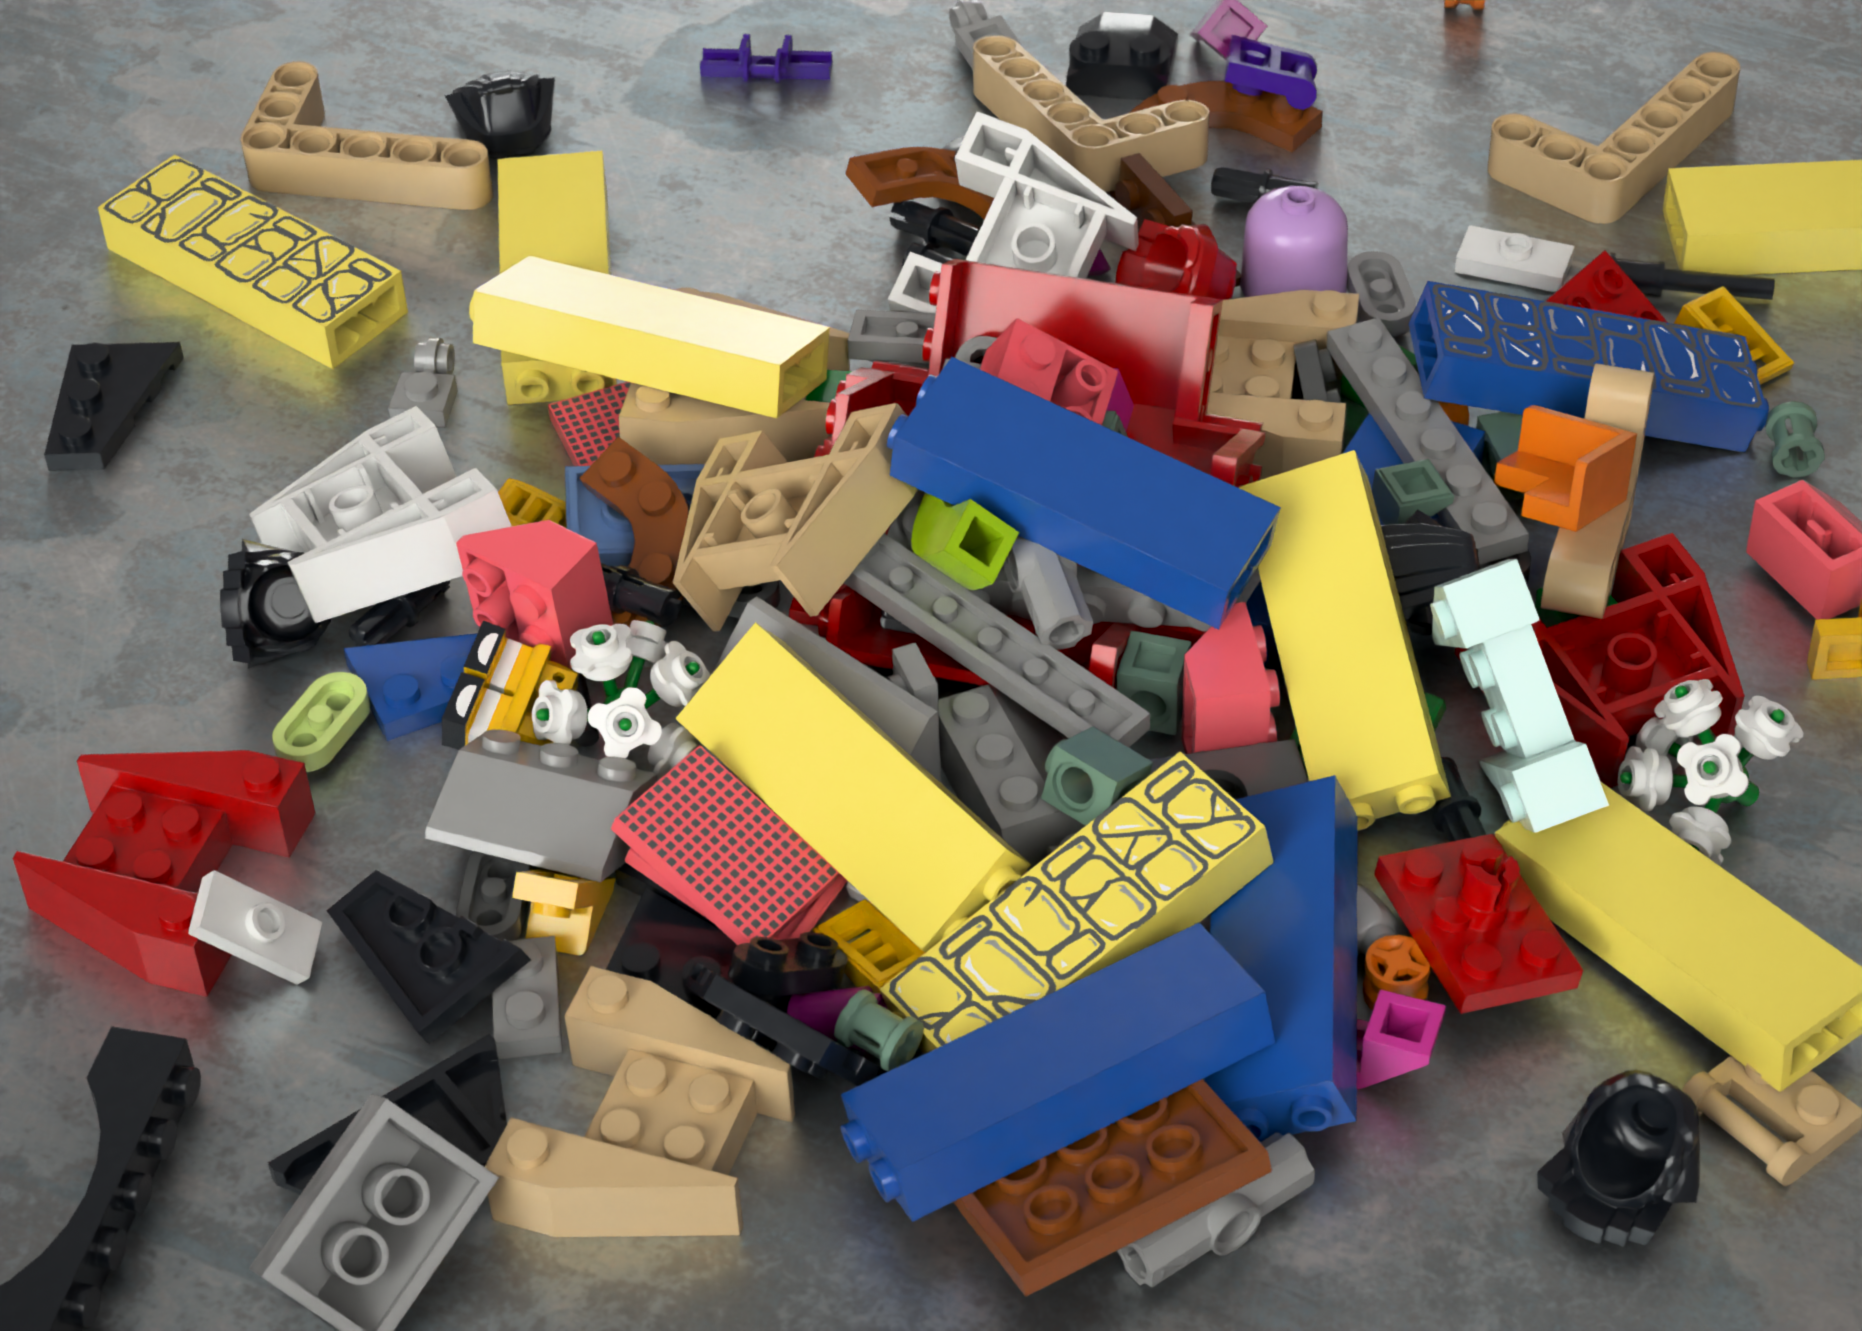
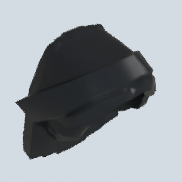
M510 70L482 75L479 79L469 81L465 86L453 90V94L445 95V98L466 139L478 141L485 145L488 157L504 159L512 155H527L533 153L549 138L552 129L551 119L555 77L541 78L539 74L526 75L525 72L512 73Z
M1417 510L1404 524L1381 525L1406 625L1412 632L1428 636L1432 635L1433 614L1430 604L1434 602V587L1480 570L1481 567L1478 549L1472 534L1443 527L1427 514Z
M242 539V551L228 555V570L223 571V588L220 589L221 626L226 631V645L232 648L233 661L247 663L249 669L297 652L307 651L317 644L319 638L331 623V619L318 623L314 622L287 563L304 554L303 552H294Z
M1637 1069L1624 1071L1604 1080L1592 1090L1585 1104L1562 1132L1564 1148L1537 1172L1538 1189L1549 1198L1548 1207L1563 1218L1562 1224L1578 1237L1598 1244L1606 1240L1623 1247L1628 1241L1647 1245L1673 1203L1697 1202L1700 1186V1134L1697 1106L1691 1097L1680 1088L1649 1072Z

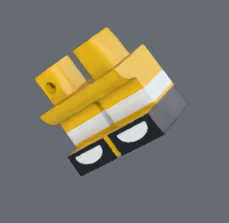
M483 621L464 664V672H461L442 717V745L459 750L488 730L512 731L520 735V741L543 746L553 743L549 739L538 740L533 731L532 708L534 702L539 697L540 685L545 680H554L560 690L571 689L577 691L579 673L559 663L550 661L551 646L545 644L535 645L534 648L506 638V629Z

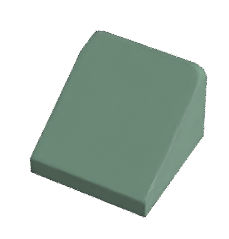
M1430 459L1375 469L1372 495L1377 514L1384 525L1404 524L1417 510L1432 517L1453 503V493Z

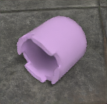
M1308 186L1276 188L1262 195L1249 210L1245 222L1240 288L1245 297L1297 290H1333L1347 293L1348 223L1347 217L1338 202L1324 191Z

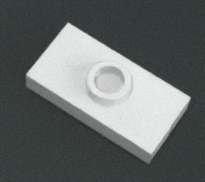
M1469 225L1456 256L1455 272L1556 292L1565 283L1573 261L1575 246L1528 237L1521 233H1507Z
M214 870L202 877L188 934L298 985L310 978L322 922Z

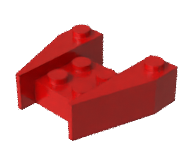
M1673 533L1620 551L1611 593L1617 604L1606 607L1603 619L1579 616L1548 628L1541 619L1531 624L1574 740L1587 745L1599 780L1609 788L1618 786V772L1625 758L1629 736L1638 734L1649 719L1657 717L1654 712L1655 707L1664 700L1665 694L1674 686L1689 680L1708 679L1713 685L1711 691L1720 692L1722 701L1718 706L1721 710V716L1710 727L1716 737L1722 734H1729L1734 737L1737 725L1735 716L1742 709L1745 695L1706 575ZM1455 647L1454 654L1460 662V653L1467 651L1468 648Z
M250 750L81 754L76 762L90 810L94 813L64 860L58 861L16 851L12 857L28 908L148 983L208 997L232 954L188 934L202 877L214 870H218L232 845L290 858L316 814L305 763Z

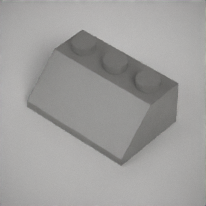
M989 684L938 699L940 758L944 774L958 799L1031 864L1027 871L1046 858L1048 846L1059 845L1066 835L1077 833L1085 827L1082 823L1041 799L1048 775L1045 771L1046 759L1053 747L1063 740L1058 730Z
M507 730L485 731L482 735L458 750L427 823L425 839L597 882H602L626 863L624 860L631 847L615 834L611 827L619 814L656 783V773L636 769V764L625 758L607 757L598 760L578 755V750L575 747L566 744L550 743L540 746L520 741V735Z
M371 1094L248 1269L340 1331H394L499 1177L387 1098Z

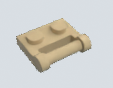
M1729 1056L1708 1073L1703 1071L1694 1075L1682 1089L1697 1106L1698 1116L1704 1113L1768 1164L1766 1168L1767 1173L1783 1186H1789L1862 1129V1109L1812 1070L1779 1092L1761 1078L1762 1075L1748 1063L1744 1066L1734 1057ZM1728 1094L1788 1142L1783 1143L1725 1096Z

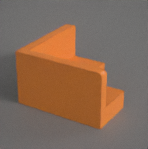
M1531 405L1523 411L1518 451L1497 462L1494 484L1525 493L1521 516L1577 532L1626 501L1637 433Z

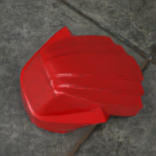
M1144 219L1138 232L1139 245L1136 251L1129 248L1123 251L1117 266L1115 283L1214 299H1231L1236 284L1237 263L1218 248L1216 239L1206 224L1176 227Z

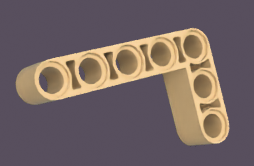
M993 35L978 39L974 43L973 93L976 98L1000 120L1028 130L1105 193L1115 190V185L1119 181L1121 158L1140 153L1161 177L1191 170L1207 162L1209 109L1204 104L1192 100L1173 101L1102 120L1012 38Z
M1708 52L1699 55L1599 146L1526 115L1513 113L1501 115L1493 121L1491 126L1488 173L1498 182L1586 221L1596 224L1615 222L1668 174V168H1675L1731 116L1734 111L1740 63L1736 58L1722 52Z
M293 61L285 63L272 73L241 134L240 141L250 185L259 191L458 210L481 208L493 198L488 151L485 145L478 141L320 127L325 117L320 81L316 67L308 62Z
M1598 363L1594 365L1585 419L1637 433L1627 499L1577 532L1559 527L1547 565L1541 599L1542 609L1599 619L1604 617L1616 574L1620 551L1623 550L1630 524L1654 383V372Z

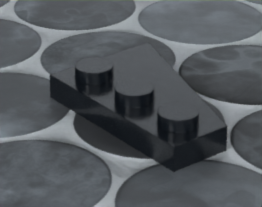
M180 342L89 343L71 345L44 453L48 470H104L135 428L134 416L144 402H153L162 390L160 380L167 370L175 371L184 359Z
M378 870L371 873L326 910L417 1033L428 1044H431L531 961L520 947L505 939L503 941L483 931L474 922L463 916L459 918L437 906L428 897Z
M645 888L606 970L652 981L716 1020L721 1009L701 998L684 986L683 983L695 962L730 980L728 972L737 944L716 926ZM751 992L787 1013L792 995L768 996Z

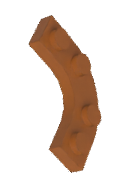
M1202 81L1184 85L1164 86L1159 89L1157 94L1145 99L1128 113L1173 101L1192 100L1204 104L1209 109V129H1234L1251 134L1293 153L1322 128L1323 111L1313 106L1306 109L1293 108L1287 102L1286 96L1263 91V94L1260 96H1254L1236 91L1232 87L1233 83Z
M903 147L850 157L845 173L871 207L916 198L935 197L957 202L975 211L985 220L994 200L993 197L959 185L954 160L956 151L948 149Z
M618 436L579 479L588 491L625 517L632 525L635 544L632 559L628 566L636 569L639 576L648 581L678 590L673 584L690 505L668 473ZM681 594L679 600L682 601L684 596ZM611 611L613 625L624 624L630 628L632 620L650 621L647 618L627 611L622 614Z

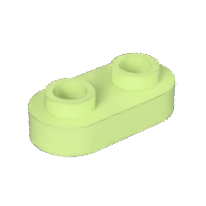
M347 672L329 673L316 679L275 726L272 733V741L276 757L305 763L306 772L315 771L327 765L369 715L370 703L364 681L357 675Z

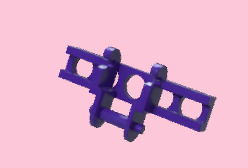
M743 34L739 49L703 48V60H700L701 77L744 78V82H749L750 78L774 79L776 83H780L781 79L830 80L833 66L832 51L793 50L792 35H785L782 48L777 49L776 56H753L750 34Z

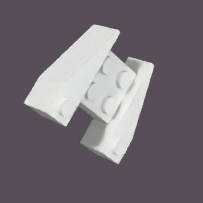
M976 111L955 156L959 185L993 197L994 200L966 260L1086 279L1104 239L1136 251L1139 245L1136 216L1028 130ZM910 252L888 297L890 311L936 313V306L930 304L929 292L933 274L935 271L941 272V263Z
M417 406L366 430L249 514L262 544L304 553L287 563L315 623L463 576L456 542L463 535L512 527L497 489L477 468L456 477L436 426Z

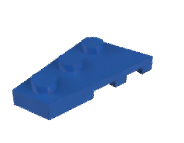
M478 633L344 648L347 666L352 674L357 675L364 681L367 688L370 710L387 741L442 722L445 709L461 672H464V664Z

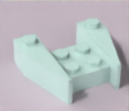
M1507 559L1435 586L1434 602L1430 604L1433 614L1432 637L1435 645L1468 648L1467 651L1460 653L1463 669L1472 688L1480 686L1486 696L1490 709L1482 712V718L1494 747L1501 745L1505 750L1478 761L1483 772L1499 792L1511 822L1519 821L1525 829L1536 833L1608 806V801L1587 745L1574 740L1531 624L1540 621L1518 560Z

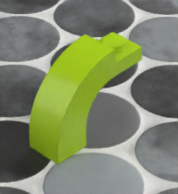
M925 492L913 524L911 545L913 552L918 557L964 588L977 590L994 584L1019 532L971 499L954 506Z

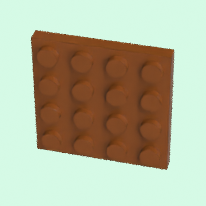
M1201 1079L953 1203L1026 1297L1271 1173L1272 1168L1267 1149L1206 1082Z

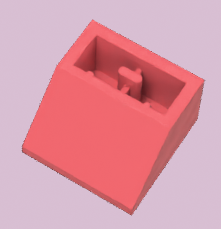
M1018 318L986 350L980 370L1100 425L1103 423L1118 374L1117 370Z
M1804 480L1755 500L1746 553L1817 620L1831 619L1860 606L1862 599V521L1841 502Z
M550 520L463 535L456 542L463 569L462 575L467 585L473 609V618L479 627L483 621L506 629L505 637L533 648L538 644L551 646L550 661L571 669V658L576 655V649L571 646L570 642L572 634L580 629H587L594 625H613L596 542Z
M1246 602L1235 603L1220 629L1218 630L1211 626L1184 655L1181 740L1185 754L1277 741L1275 720L1272 712H1270V707H1278L1280 703L1278 679L1274 669L1265 670L1263 662H1266L1267 649L1264 631L1261 625L1252 626Z

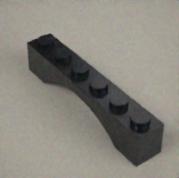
M111 1026L86 1077L98 1113L100 1126L97 1163L88 1189L67 1226L44 1252L14 1277L0 1285V1331H83L84 1327L88 1328L94 1323L100 1307L101 1289L110 1270H116L121 1265L126 1251V1235L136 1214L141 1215L146 1210L150 1201L152 1179L161 1160H167L171 1156L176 1142L177 1125L186 1107L194 1105L200 1091L201 1073L197 1067H194L186 1038Z

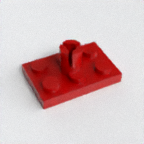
M1493 833L1378 857L1374 876L1460 1014L1578 988L1584 970L1520 875L1518 862L1512 856L1508 857Z

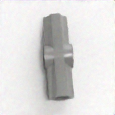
M1018 536L1003 564L1010 589L1014 593H1022L1041 644H1049L1056 650L1074 647L1079 640L1091 634L1093 619L1076 578L1077 563L1056 554L1040 544Z
M1278 1132L1260 1142L1269 1153L1271 1173L1117 1250L1124 1263L1125 1270L1140 1286L1148 1284L1153 1287L1210 1250L1219 1256L1227 1255L1237 1250L1254 1234L1260 1224L1261 1217L1314 1184L1315 1169L1309 1162L1305 1148L1290 1133L1281 1135Z

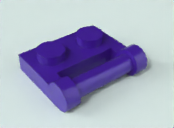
M1231 36L1227 51L1224 81L1233 83V89L1254 96L1262 95L1263 91L1286 96L1287 102L1296 109H1306L1314 104L1317 97V87L1313 80L1317 75V63L1312 55L1244 37Z

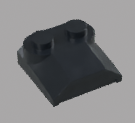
M1103 12L1081 25L1076 38L1070 43L1066 87L1075 95L1145 100L1157 94L1160 88L1170 85L1178 44V33L1154 15Z

